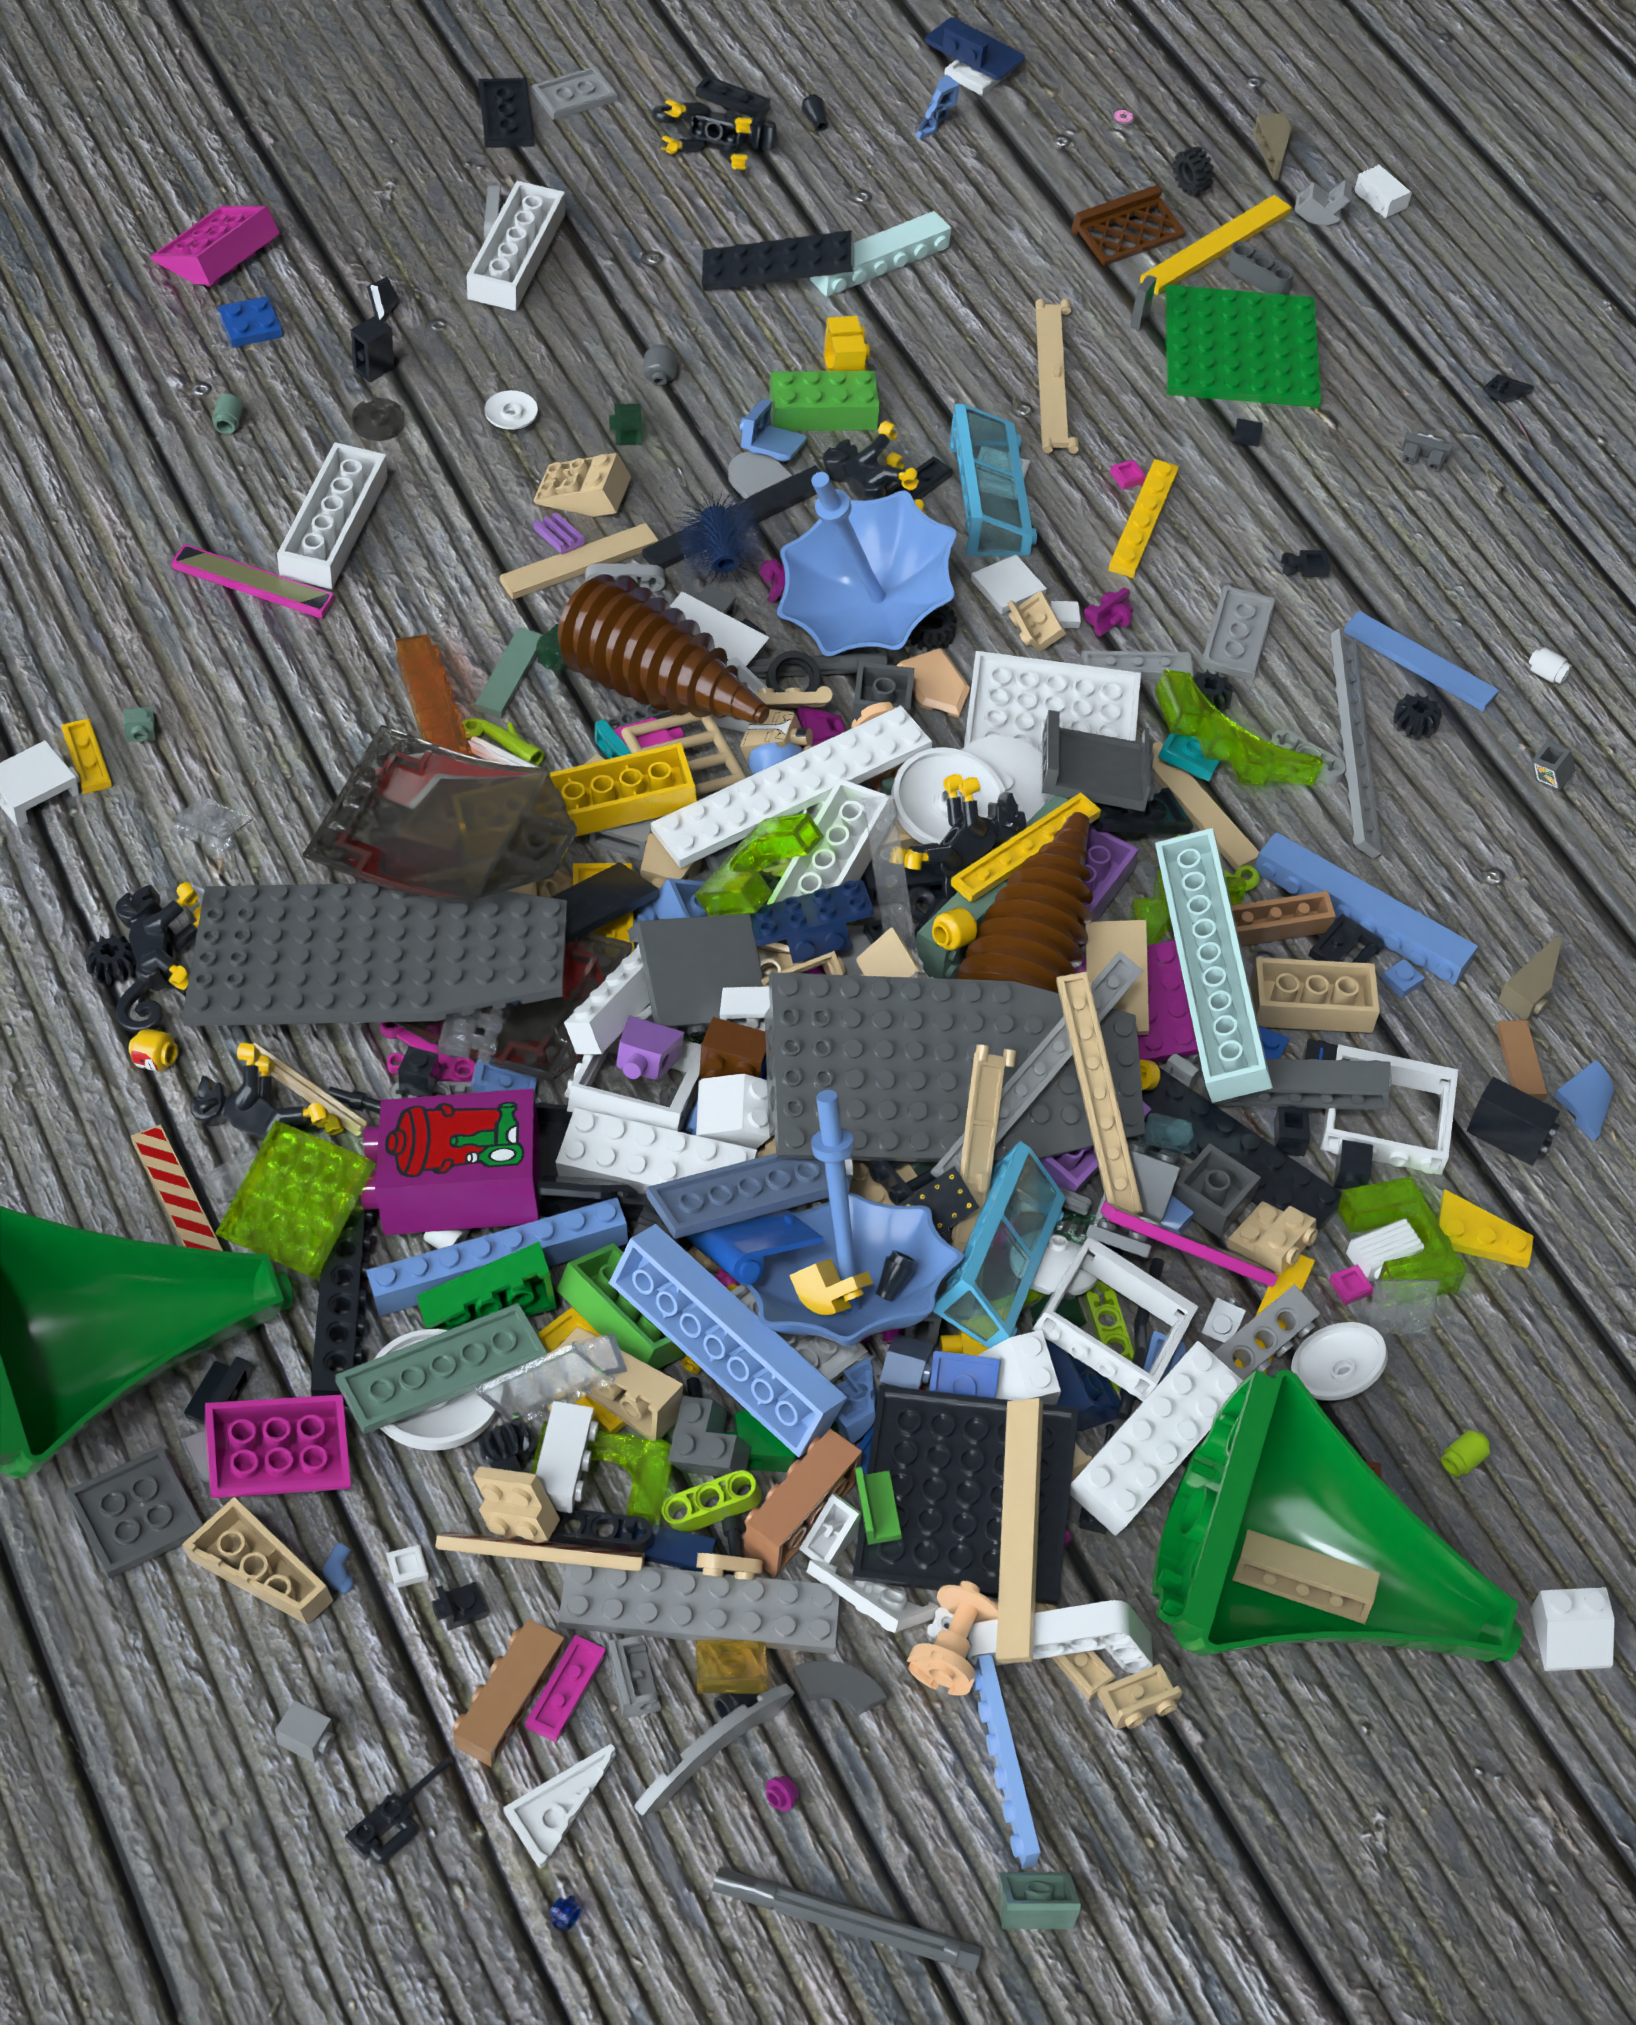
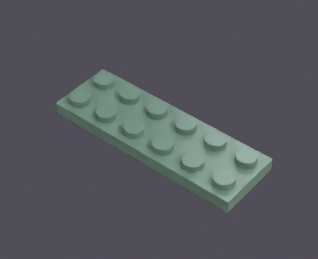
M519 1303L336 1374V1384L363 1434H366L547 1361L548 1353Z

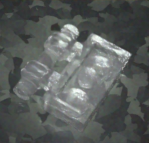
M482 1008L474 1009L475 1014L462 1016L461 1012L447 1014L438 1043V1053L469 1058L471 1049L479 1051L478 1060L482 1063H489L491 1055L495 1054L497 1049L496 1037L501 1032L504 1023L501 1019L503 1011L501 1009L493 1010L492 1008L490 1014L481 1013ZM477 1027L485 1029L484 1036L475 1034Z

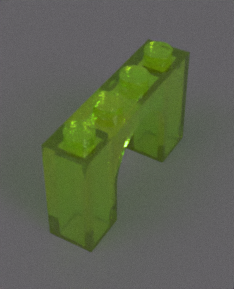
M809 813L765 818L757 824L694 895L709 916L756 913L773 894L759 874V871L783 858L808 855L824 836Z
M1411 1176L1343 1190L1337 1212L1350 1234L1384 1227L1405 1218L1411 1228L1414 1229V1233L1420 1238L1421 1243L1424 1244V1250L1418 1254L1384 1261L1377 1283L1390 1306L1459 1291L1466 1274L1465 1264L1462 1259L1458 1258L1452 1248L1450 1238L1442 1231L1435 1213L1428 1207L1421 1189L1417 1188Z
M543 1421L531 1474H536L548 1425L547 1421ZM598 1428L595 1442L589 1441L587 1451L592 1452L591 1461L605 1460L622 1467L632 1480L626 1515L646 1518L651 1525L660 1527L663 1516L662 1506L667 1498L674 1466L668 1461L671 1444L661 1439L651 1441L636 1438L628 1433H607Z

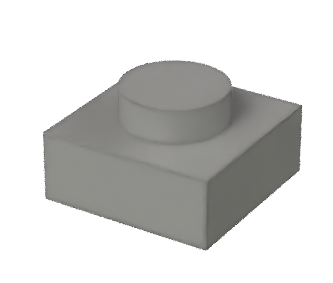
M1173 1054L1167 1060L1165 1067L1167 1073L1190 1089L1194 1088L1199 1069L1189 1060Z

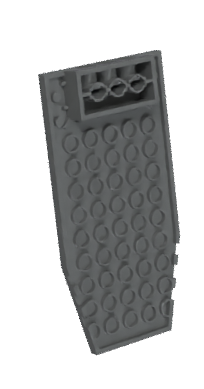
M452 882L406 883L430 892L456 898L423 895L380 883L205 886L182 1015L184 1026L439 1021L446 1019L447 1014L461 1012L462 1016L475 1014L474 1009L493 1006V1010L505 1008L510 1002L518 1000L522 1004L561 997L563 996L568 915L567 900Z
M771 972L769 975L770 1007L765 1013L769 1135H775L776 1158L817 1159L813 1155L811 1146L812 1137L820 1131L816 1096L823 1090H833L838 1095L841 1128L848 1130L854 1140L853 1153L846 1160L939 1162L965 1132L974 1053L976 1052L977 1045L989 1046L988 1054L1002 1057L1004 1049L1016 1051L1014 1067L1005 1066L1003 1088L1064 1016L1059 993L1015 981ZM1111 1008L1099 1024L1126 1140L1142 1137L1145 1134L1136 1015ZM1073 1054L995 1145L994 1164L1020 1141L1029 1146L1038 1159L1057 1157L1064 1153L1078 1152L1094 1147ZM1029 1153L1024 1164L1035 1161Z

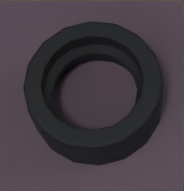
M796 650L787 651L778 655L770 664L766 676L767 688L774 689V692H785L778 685L777 674L781 667L786 664L799 665L809 674V686L804 692H816L819 688L821 681L820 669L815 660L806 653Z

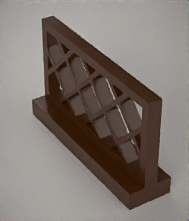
M1158 185L1077 212L1071 227L1075 236L1081 235L1103 266L1182 239L1186 235L1183 227L1161 199L1163 191ZM1158 208L1163 215L1160 217L1148 212ZM1137 216L1143 218V222L1140 224L1130 221L1128 218ZM1146 220L1159 223V229L1146 226ZM1116 223L1122 225L1123 229L1119 231L1108 227V225ZM1165 225L1173 228L1175 232L1168 233L1161 229ZM1126 227L1140 231L1139 236L1125 233ZM1095 230L1103 233L1102 238L1092 236L1089 232ZM1142 232L1154 235L1156 239L1150 241L1141 238ZM1108 234L1120 238L1118 244L1104 240L1105 235ZM1122 239L1136 243V246L1132 248L1121 245ZM1101 248H1109L1116 252L1106 256Z

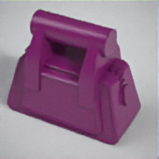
M798 707L796 716L801 728H810L813 733L811 747L846 732L841 715Z

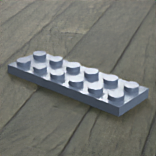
M776 1153L648 1186L646 1196L672 1237L676 1239L828 1198L829 1192L825 1162L818 1159L776 1158ZM847 1179V1188L849 1192L850 1181Z

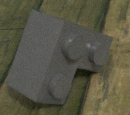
M682 1396L668 1461L679 1470L686 1473L719 1477L735 1471H746L751 1447L737 1435L723 1434L728 1411L713 1399Z

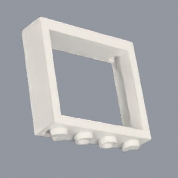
M622 1033L602 1054L583 1055L582 1063H578L576 1066L574 1080L569 1079L568 1087L565 1092V1097L569 1098L567 1111L573 1112L574 1108L680 1132L699 1091L701 1044L683 1040L681 1058L671 1068L687 1073L670 1108L590 1087L608 1052L618 1054Z
M1338 1044L1336 1060L1345 1058L1350 1059V1061L1379 1060L1391 1062L1393 1085L1441 1094L1435 1150L1334 1129L1337 1109L1326 1108L1320 1149L1337 1154L1342 1140L1373 1145L1372 1161L1391 1164L1395 1167L1420 1170L1428 1174L1442 1175L1449 1158L1458 1069Z
M1087 1238L1075 1254L1032 1329L1034 1331L1042 1330L1045 1339L1070 1353L1074 1358L1093 1368L1102 1376L1125 1389L1128 1393L1144 1401L1158 1384L1198 1306L1097 1240ZM1089 1250L1090 1252L1095 1254V1256H1091L1087 1253V1251ZM1080 1267L1172 1326L1148 1372L1055 1312ZM1177 1309L1183 1311L1184 1315L1177 1312Z

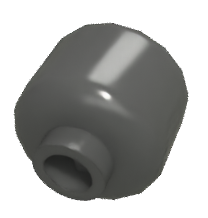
M662 344L654 345L647 350L643 363L644 376L649 381H652L653 384L659 386L671 382L677 374L678 358L676 353L669 346Z

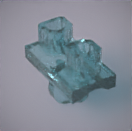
M1157 1113L1148 1114V1121L1144 1122L1145 1134L1138 1138L1139 1141L1146 1142V1145L1182 1154L1191 1153L1189 1141L1194 1137L1192 1122Z

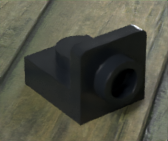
M476 1582L447 1592L444 1591L442 1585L435 1587L436 1600L431 1601L437 1621H444L447 1631L487 1618V1610Z

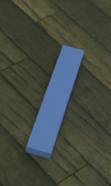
M1358 611L1345 625L1343 632L1482 712L1497 697L1499 692L1497 688L1361 611Z

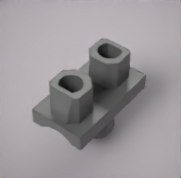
M1432 426L1429 433L1418 431L1417 435L1407 432L1401 450L1403 451V462L1413 465L1416 464L1418 456L1428 458L1426 467L1429 470L1439 472L1442 465L1447 463L1452 445L1443 443V437L1434 435L1436 428Z

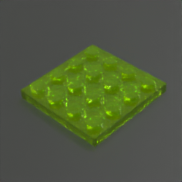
M275 1120L215 1235L253 1253H268L271 1261L316 1280L376 1163L367 1157Z

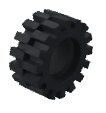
M1197 146L1177 153L1174 157L1175 161H1173V166L1176 167L1173 169V173L1177 175L1174 178L1176 181H1179V188H1183V192L1187 193V195H1194L1211 188V184L1214 183L1212 179L1215 177V173L1212 172L1214 166L1209 163L1211 158L1206 157L1207 152L1205 150L1202 151V148H1197Z
M945 604L943 607L929 613L916 625L909 635L908 640L911 639L910 644L913 646L918 644L917 649L919 650L926 647L927 652L932 651V648H935V650L939 649L941 646L944 649L948 648L955 638L957 617L954 616L955 612L953 610L948 611L949 606ZM934 624L939 626L940 628L930 629L924 627L923 625Z

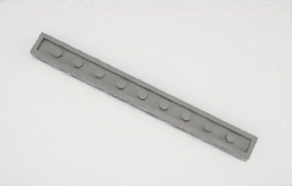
M1339 628L1330 633L1332 643L1330 649L1333 654V672L1337 685L1335 691L1339 702L1340 733L1343 738V756L1346 762L1345 776L1348 780V799L1352 813L1350 819L1354 830L1353 843L1359 851H1363L1373 859L1382 854L1356 642Z
M1121 951L1115 955L1091 983L1099 1023L1143 972L1140 967ZM1064 1016L1003 1086L995 1145L1072 1056L1073 1053ZM965 1132L932 1169L930 1173L938 1178L954 1166L960 1174Z

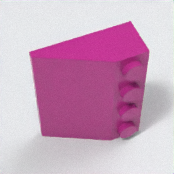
M219 206L153 253L151 259L193 284L212 286L220 281V277L225 273L236 270L240 262L254 257L255 251L259 248L270 245L273 242L272 239L279 235L280 232L268 206Z
M343 1395L205 1403V1440L211 1498L351 1488Z

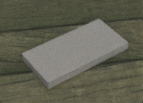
M1224 585L1200 668L1219 671L1220 673L1254 681L1276 598Z

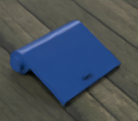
M787 1209L686 1236L692 1245L741 1284H751L760 1278L764 1268L763 1256L824 1243L822 1235Z

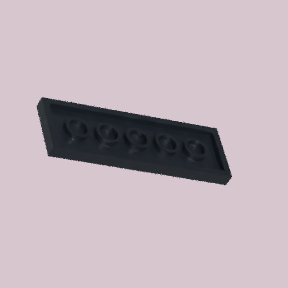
M837 231L834 233L813 234L796 238L703 250L702 286L704 291L853 272L852 231Z

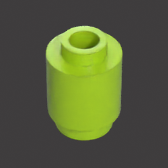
M1467 1430L1445 1448L1444 1455L1441 1456L1442 1465L1454 1477L1467 1475L1490 1455L1488 1439L1481 1432Z

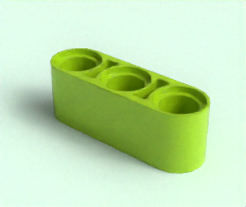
M744 1470L735 1471L670 1496L663 1503L662 1515L673 1530L690 1533L722 1521L726 1517L735 1516L753 1509L761 1502L762 1490L751 1473ZM751 1485V1489L746 1495H737L740 1487ZM719 1497V1501L714 1507H705L708 1499ZM687 1509V1514L682 1519H673L674 1514L678 1510Z

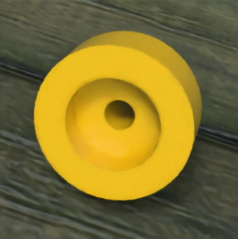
M1139 1060L1142 1091H1150L1159 1083L1160 1070L1157 1064L1151 1060Z

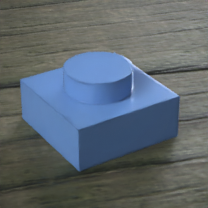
M1405 959L1383 972L1381 978L1401 999L1422 986L1425 979Z

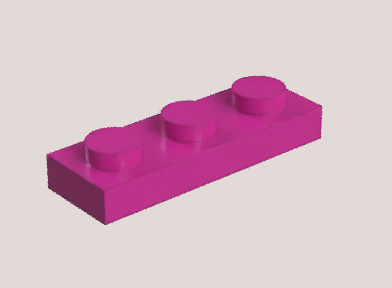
M574 1635L528 1716L525 1728L557 1743L605 1658L606 1649Z

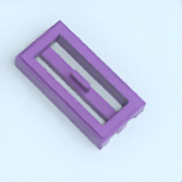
M557 512L552 514L553 519L546 516L543 518V523L538 520L533 522L534 530L561 554L585 545L584 536Z

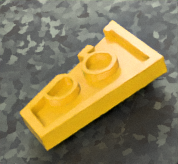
M1444 1189L1441 1196L1434 1246L1524 1268L1528 1267L1531 1260L1533 1235Z

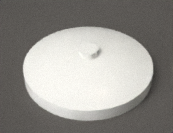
M989 736L975 740L961 749L980 758L994 770L1000 778L1005 792L1013 793L1014 799L1019 805L1018 810L1025 813L1027 822L1054 796L1042 793V753L1032 745L1013 737ZM998 836L993 846H1000L1011 838Z
M945 747L923 750L911 756L900 767L891 790V800L898 822L911 837L921 844H940L952 828L948 822L946 802L949 794L943 786V781L946 777L955 773L957 775L960 774L963 779L968 777H976L978 779L981 790L972 794L974 800H977L978 815L987 818L988 803H997L999 795L1005 792L1000 778L988 764L968 752ZM957 790V796H961L962 803L965 797L961 794L960 790Z
M424 1329L404 1334L387 1344L377 1354L375 1359L448 1330ZM501 1380L380 1429L395 1441L416 1449L446 1450L461 1446L479 1436L494 1419L500 1402Z

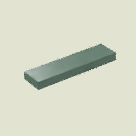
M518 627L475 703V711L500 719L503 717L545 642L544 634Z

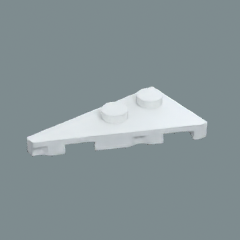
M815 1559L809 1562L808 1574L821 1583L827 1584L834 1592L852 1603L859 1612L868 1614L881 1623V1626L888 1631L896 1633L936 1618L935 1611L939 1606L935 1603L929 1602L927 1606L921 1607L908 1602L907 1593L889 1588L884 1584L868 1581L854 1582L836 1574L837 1567Z
M612 1743L504 1807V1814L539 1869L545 1867L616 1757L615 1747Z

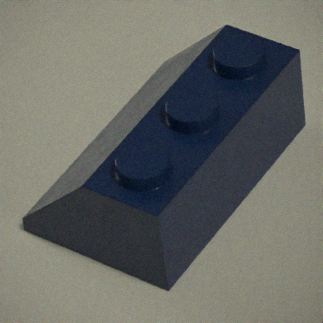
M1045 1339L1061 1390L1058 1403L1054 1405L1079 1408L1077 1431L1082 1432L1118 1419L1116 1414L1120 1399L1110 1380L1079 1359L1074 1358L1070 1353L1053 1342Z

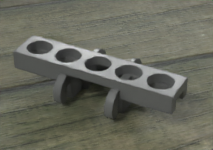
M637 703V707L629 710L623 707L620 715L605 721L614 730L616 728L612 726L620 724L619 727L650 718L661 719L675 714L670 710H657L651 704L645 706ZM640 713L643 718L638 719L635 715Z

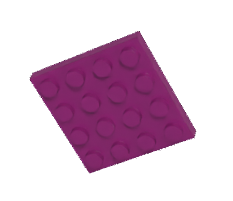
M1176 941L1147 945L1149 1035H1137L1139 1060L1158 1062L1168 1060L1173 1054H1177L1180 1057L1199 1054ZM1086 957L1083 959L1082 964L1075 968L1077 973L1087 972Z

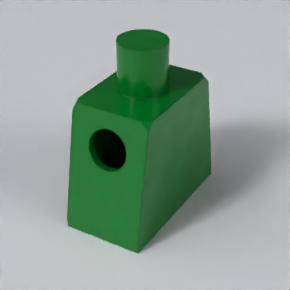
M747 1410L734 1414L733 1432H723V1434L737 1435L751 1447L746 1470L787 1472L795 1461V1454Z

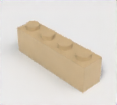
M1247 1530L1238 1557L1233 1581L1365 1624L1375 1599L1380 1573Z

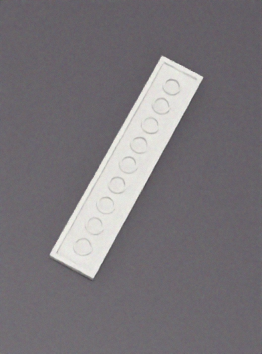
M899 706L651 822V831L679 868H682L827 799L838 778L859 784L905 762L918 752L931 749L932 741L904 708Z

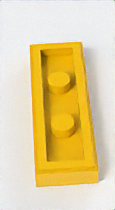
M90 718L62 724V732L74 769L80 779L79 784L82 793L87 794L112 788Z

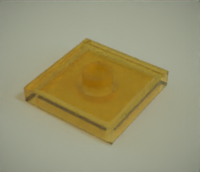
M696 1640L697 1693H763L768 1690L766 1647L764 1641Z

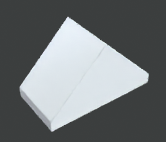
M833 1493L799 1550L812 1560L815 1559L832 1564L858 1535L861 1512Z

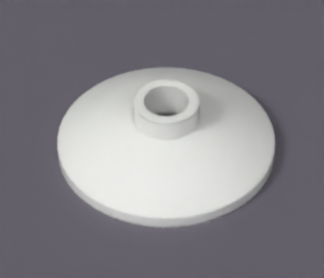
M509 390L496 393L485 404L487 419L493 425L503 429L526 427L536 419L538 413L535 400L520 391Z

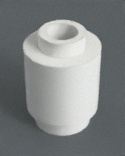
M1543 647L1541 651L1536 649L1529 660V664L1532 665L1530 671L1551 683L1557 682L1559 684L1565 681L1572 669V665L1567 663L1568 659L1546 647Z

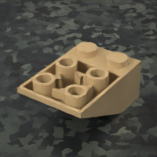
M618 453L601 454L584 459L578 458L561 463L555 462L548 465L533 501L538 505L592 517L614 514L618 511L631 475Z

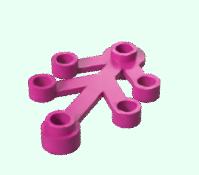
M445 1019L426 1021L428 1032L431 1035L444 1039ZM379 1022L380 1031L385 1037L389 1039L398 1038L411 1047L439 1054V1065L445 1069L439 1070L440 1076L438 1081L472 1082L475 1062L468 1058V1055L456 1051L455 1060L446 1054L444 1045L434 1040L430 1044L405 1028V1025L399 1022ZM435 1022L440 1023V1025L433 1026L431 1024ZM456 1029L451 1033L450 1041L468 1046L469 1034L463 1029ZM457 1038H463L464 1040H463V1041H456L455 1039H457ZM393 1053L388 1056L387 1069L390 1073L398 1074L400 1065L394 1066L392 1063H401L404 1055Z

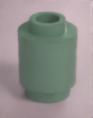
M224 394L218 397L212 422L214 428L219 433L231 434L238 428L243 410V402L238 397L232 394Z

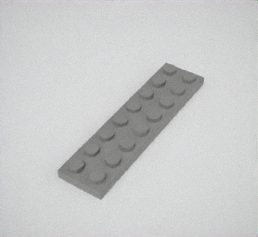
M566 1563L559 1628L835 1654L839 1594L834 1592L827 1584L759 1577H755L754 1580L734 1579V1575L723 1574V1577L705 1576L703 1572L646 1566H643L640 1571Z

